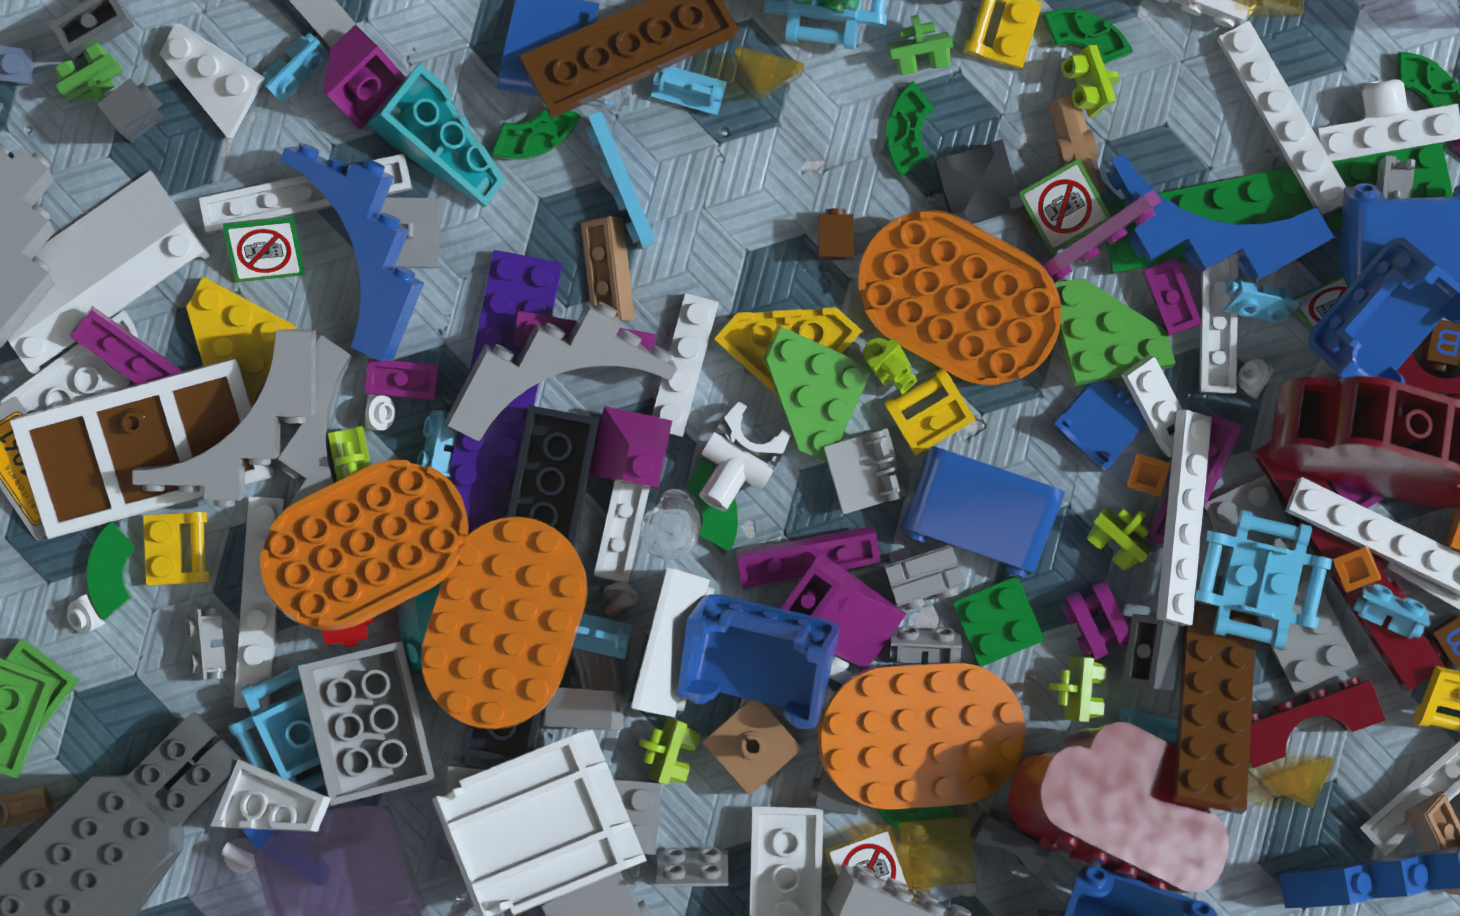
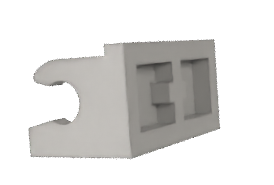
M1385 156L1378 163L1377 190L1383 193L1385 199L1411 198L1415 160L1398 161L1395 156Z
M559 687L551 701L545 706L544 726L609 731L621 730L624 728L623 695L617 694V691Z

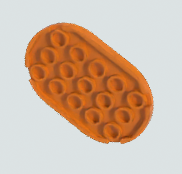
M920 210L904 214L886 224L873 237L863 254L859 268L858 286L866 309L865 312L874 326L887 338L891 339L893 337L900 346L965 381L981 385H999L1000 383L1021 379L1040 366L1054 347L1061 324V303L1057 288L1048 272L1030 255L957 215L938 210Z
M389 460L370 465L295 502L277 517L269 528L270 533L260 553L262 580L268 595L276 607L288 618L303 626L319 630H339L356 626L439 584L453 571L461 556V553L458 551L466 544L468 536V517L464 502L453 483L441 472L430 466L427 468L410 463L409 460Z
M508 517L486 523L467 536L466 544L458 551L461 553L457 566L442 581L425 633L421 653L425 682L439 706L455 719L468 725L485 729H503L516 726L537 715L551 701L562 680L587 599L586 572L578 553L570 541L553 527L538 520Z
M960 662L881 666L861 671L844 681V684L837 690L834 696L827 701L818 727V751L824 770L830 780L852 800L877 809L963 805L987 798L999 790L1013 775L1022 757L1025 744L1023 712L1010 687L991 671L980 666Z

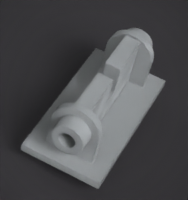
M217 608L203 609L204 616H201V609L189 611V618L185 620L186 636L192 641V653H189L188 666L190 673L195 675V681L207 680L206 673H209V680L224 678L223 671H226L224 646L211 647L212 640L223 639L222 615H218Z
M901 626L890 637L889 659H896V663H921L922 651H928V664L960 662L962 649L961 633L951 628L938 627L934 630H919L914 626Z

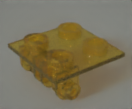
M969 816L899 823L903 876L908 889L916 890V894L919 895L920 891L931 893L930 889L934 886L975 882Z

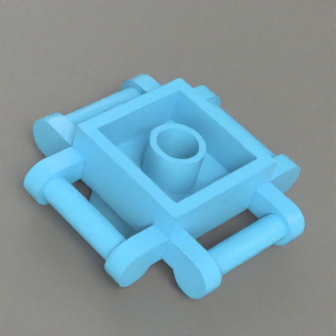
M765 0L763 12L768 14L788 15L785 32L786 42L797 43L798 40L838 44L843 45L844 49L850 50L856 49L859 23L874 27H886L887 15L884 14L886 0H872L871 11L861 10L862 0H860L856 12L845 9L844 13L830 11L823 7L824 3L812 0L811 5L795 0H788V2ZM801 17H809L813 20L846 22L845 31L800 26Z
M1241 510L1234 536L1214 531L1207 532L1206 542H1209L1199 588L1195 590L1194 601L1218 607L1213 634L1225 636L1226 633L1269 643L1272 644V648L1284 650L1290 623L1317 629L1319 618H1316L1326 570L1331 569L1332 559L1306 554L1312 526L1300 523L1298 527L1253 516V512ZM1254 530L1295 540L1293 550L1247 540L1248 531ZM1222 546L1229 547L1219 595L1212 593ZM1302 566H1311L1313 568L1302 614L1293 613ZM1230 610L1277 621L1275 630L1230 620Z
M306 658L296 662L297 666L308 664ZM298 667L289 669L255 686L249 684L241 688V692L252 714L230 723L227 727L232 736L236 735L248 762L268 771L249 731L250 728L256 726L276 766L275 769L268 772L310 790L325 785L322 770L300 781L295 776L320 764L303 690L265 708H262L259 699L299 681Z

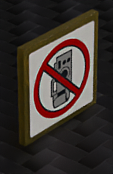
M890 825L823 849L835 883L843 865L854 868L856 864H859L874 871V877L885 882L888 877L896 879L908 886L907 891L914 893Z

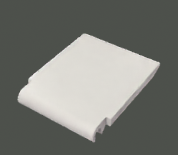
M593 729L569 736L460 780L461 788L453 789L451 793L445 796H436L432 799L478 916H495L507 910H511L514 916L647 861Z

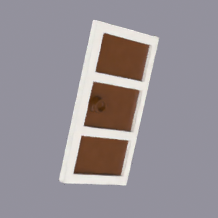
M237 357L12 418L10 423L47 538H55L111 521L204 497V486H200V491L180 492L178 491V485H165L164 491H143V485H133V470L139 467L168 465L193 458L211 449L235 430L252 409ZM245 458V485L273 478V469L270 465H250L249 459Z

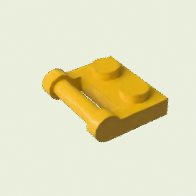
M981 0L970 40L965 41L963 52L1022 70L1043 2L1037 0ZM995 2L1004 4L1005 7L993 47L990 48L983 45Z
M940 368L934 372L935 376L896 399L891 397L883 402L888 414L893 419L914 456L919 455L930 446H934L976 420L945 369ZM940 388L944 389L947 397L906 420L902 413L903 410Z
M207 512L143 515L146 585L210 582V572H206L204 523H207ZM181 524H190L192 572L183 573Z
M1435 666L1422 703L1417 706L1414 712L1413 720L1415 725L1425 728L1432 725L1460 732L1459 717L1436 712L1438 706L1460 711V671Z

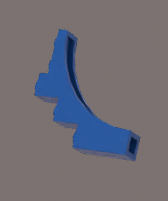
M299 143V146L285 147L280 161L302 173L323 192L339 214L352 241L359 266L361 298L359 319L351 348L380 362L394 359L424 285V282L414 278L415 273L401 266L395 267L409 229L399 225L400 220L395 216L380 213L394 176L384 172L385 166L366 159L365 162L349 165L336 158L327 160L318 155V149L304 143Z
M1124 153L1112 159L1107 165L1110 171L1106 172L1111 185L1116 191L1121 189L1127 199L1124 202L1125 208L1143 195L1154 190L1139 176ZM1156 192L1162 201L1152 208L1156 214L1130 232L1132 239L1129 240V243L1138 258L1144 257L1147 263L1184 243L1186 249L1183 250L1186 260L1192 268L1198 267L1200 273L1238 253L1240 257L1237 260L1239 268L1246 278L1252 277L1254 283L1327 243L1334 236L1317 207L1285 220L1267 224L1236 225L1208 220L1185 211Z
M1460 845L1375 860L1301 867L1279 873L1285 909L1352 905L1375 898L1408 897L1429 890L1460 889Z

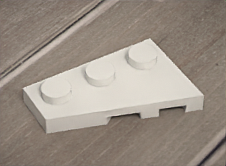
M175 24L159 54L226 137L233 138L262 86L265 77L184 25Z
M237 760L211 826L217 828L318 832L331 798L250 763Z

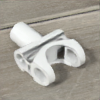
M738 402L730 410L716 429L721 434L724 432L728 440L715 431L701 454L718 465L699 496L705 503L721 511H727L744 481L762 491L775 468L764 461H771L770 464L777 467L791 435V432L783 428L778 437L775 436L768 443L755 444L750 442L741 431L742 415L747 408L741 402Z

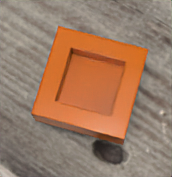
M1136 453L1125 487L1158 498L1161 497L1171 463Z
M1368 546L1333 559L1346 593L1381 579Z

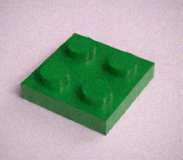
M1018 576L952 602L975 660L980 667L1045 641Z

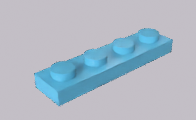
M599 111L588 116L591 126L585 128L593 147L600 145L604 158L599 159V163L606 179L613 177L618 190L613 191L612 194L619 211L626 209L631 222L625 225L632 242L640 241L643 249L656 244L602 112Z

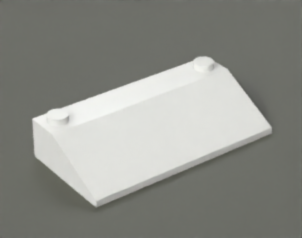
M151 170L46 242L35 256L51 268L49 274L55 285L16 329L8 341L29 372L38 374L43 370L42 364L76 341L70 337L71 332L92 306L110 318L194 258L201 256L206 260L211 256Z

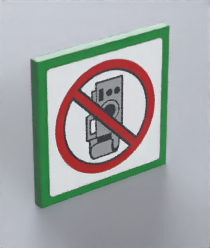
M294 216L223 223L235 283L305 275Z

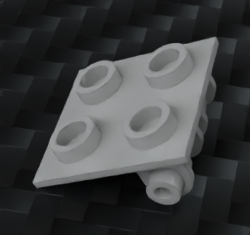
M888 428L823 447L842 515L883 502L897 500L907 495Z
M673 847L665 851H657L656 887L728 886V850H720L715 847H706L701 850H684Z

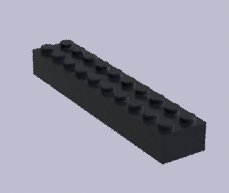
M529 405L507 518L523 517L543 522L560 532L576 549L590 478L589 473L600 426L599 418ZM544 709L526 721L509 728L485 729L466 724L460 754L505 763L535 751Z

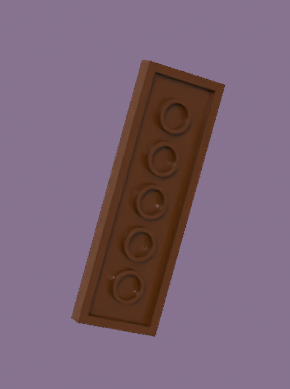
M646 0L520 55V64L547 113L553 119L738 36L739 29L722 0Z
M1194 603L1192 625L1184 626L1173 801L1243 814L1247 810L1255 640L1227 633L1225 636L1213 634L1218 607ZM1230 610L1229 619L1256 626L1257 616Z

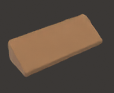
M608 216L581 222L590 303L596 306L599 301L614 308L617 311L615 316L619 317L620 322L634 321L635 315L623 218Z
M1439 791L1406 811V816L1424 852L1460 845V823L1445 792ZM1443 889L1445 893L1460 896V889Z

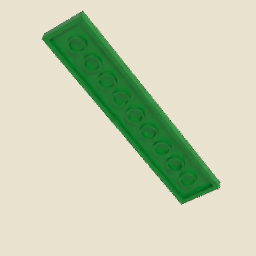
M1442 142L1331 161L1345 186L1356 187V185L1362 183L1376 186L1378 163L1385 156H1395L1398 161L1414 159L1415 168L1411 198L1453 197ZM1291 167L1158 193L1185 211L1208 220L1236 225L1267 224L1293 218L1314 208ZM1127 199L1105 204L1111 217L1125 209L1124 202ZM1342 207L1323 217L1330 231L1340 230ZM1135 221L1125 227L1127 235L1112 245L1107 240L1105 241L1112 274L1157 266L1175 258L1178 261L1186 260L1183 250L1186 249L1184 243L1148 263L1144 257L1138 258L1129 243V240L1132 239L1130 232L1138 226Z

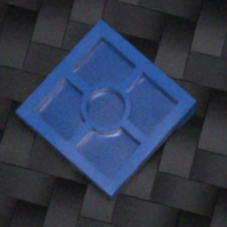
M1108 380L1087 384L1051 425L1103 472L1111 467L1117 460L1116 458L1147 424L1138 406L1133 403V399L1123 394L1124 391L1122 389L1116 388Z

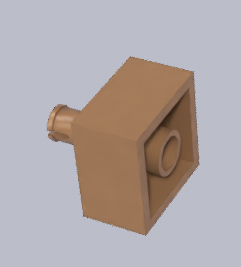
M754 700L746 702L703 740L705 746L749 796L803 749L762 702Z

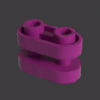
M1104 579L1090 585L1092 596L1083 600L1080 593L1076 591L1065 596L1066 604L1061 606L1070 625L1076 623L1081 636L1076 639L1084 656L1091 655L1094 660L1108 655L1106 643L1115 640L1119 648H1123L1128 645L1130 630ZM1098 608L1108 625L1107 628L1098 631L1090 614L1091 611Z

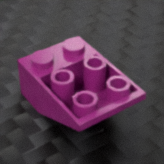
M819 553L780 608L827 619L836 623L839 626V634L835 655L864 669L869 667L906 616L904 611L822 553Z

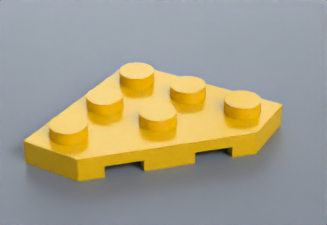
M202 277L186 308L203 366L237 357L253 407L265 385L271 368L276 331L280 329H296L297 326Z
M836 307L755 313L742 312L737 313L714 338V341L776 395V388L770 371L767 370L763 356L777 325L842 354L860 335L862 330Z

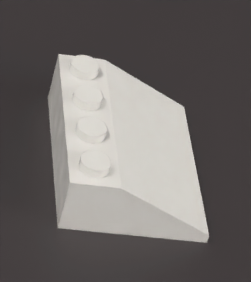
M667 567L631 708L675 717L677 710L684 712L687 698L677 696L686 623L701 599L707 595L714 594L715 588L709 587V579Z

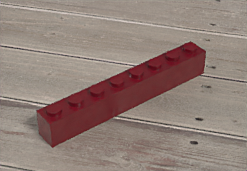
M1271 441L1251 453L1263 474L1267 475L1274 491L1285 508L1297 480L1302 477L1332 491L1326 483L1328 479L1289 469L1271 461L1269 458ZM1290 514L1298 527L1300 523L1312 526L1308 544L1316 556L1332 559L1331 569L1326 570L1327 574L1402 690L1410 691L1431 678L1435 666L1445 668L1441 662L1444 656L1440 648L1433 640L1428 642L1423 633L1419 639L1416 637L1409 639L1388 629V624L1392 619L1391 616L1387 615L1380 626L1359 617L1358 612L1353 610L1357 598H1363L1362 587L1346 593L1333 559L1358 550L1361 547ZM1371 553L1381 579L1369 585H1382L1391 590L1393 596L1404 600L1406 597L1400 586L1395 581L1390 582L1383 572L1386 569L1383 559Z

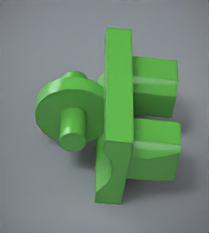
M918 15L910 16L911 26L899 29L901 39L912 36L914 37L913 39L886 44L888 55L892 60L894 59L900 76L918 72L915 57L917 54L928 52L931 69L950 66L949 48L954 47L952 36H949L948 32L923 36V34L935 32L934 22L921 24Z
M95 43L83 52L90 64L87 67L78 71L71 60L55 67L59 81L56 86L69 103L80 97L84 104L95 98L101 102L106 98L104 93L115 87L111 79L124 72L111 53L108 54L99 43Z

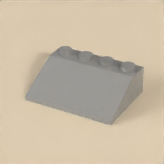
M402 641L297 666L327 794L331 798L330 806L435 780Z

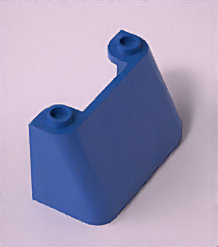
M1362 183L1356 185V187H1344L1337 263L1347 287L1354 282L1390 240L1401 237L1407 239L1460 283V185L1453 189V197L1385 199L1383 193L1372 184Z
M1401 237L1390 240L1314 326L1309 335V346L1342 378L1374 376L1405 384L1404 378L1397 370L1444 317L1453 324H1460V283L1407 239Z
M930 446L925 454L900 529L907 531V538L926 544L927 538L937 539L1001 561V563L1007 565L1006 572L1026 578L1027 572L1034 574L1065 492L1053 486L966 456Z
M719 594L707 595L701 599L687 619L677 696L688 698L693 703L704 704L714 699L721 692L785 708L784 717L793 727L815 729L819 722L835 655L839 626L827 619Z
M1090 866L1079 871L1063 916H1218L1214 908L1204 901L1189 898L1168 890L1163 891L1149 886L1147 883L1124 877L1097 866Z

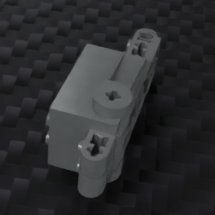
M193 712L130 774H105L91 777L73 796L21 830L0 850V916H137L183 851L184 824L230 780L237 760L242 759L222 739L198 760L196 757L216 738L217 733L196 712ZM189 764H191L192 767L171 788H169L168 785L172 781H174L176 777Z

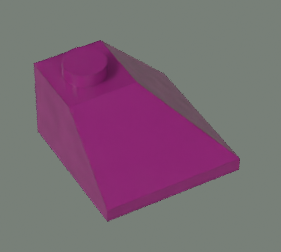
M355 24L330 48L323 92L361 130L383 101L406 77L386 54Z
M604 406L589 475L658 489L673 420Z

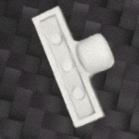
M1388 79L1364 85L1362 96L1365 113L1362 119L1317 127L1320 143L1330 160L1336 161L1460 139V114L1457 103L1414 111L1410 110L1407 106L1404 83L1401 80Z

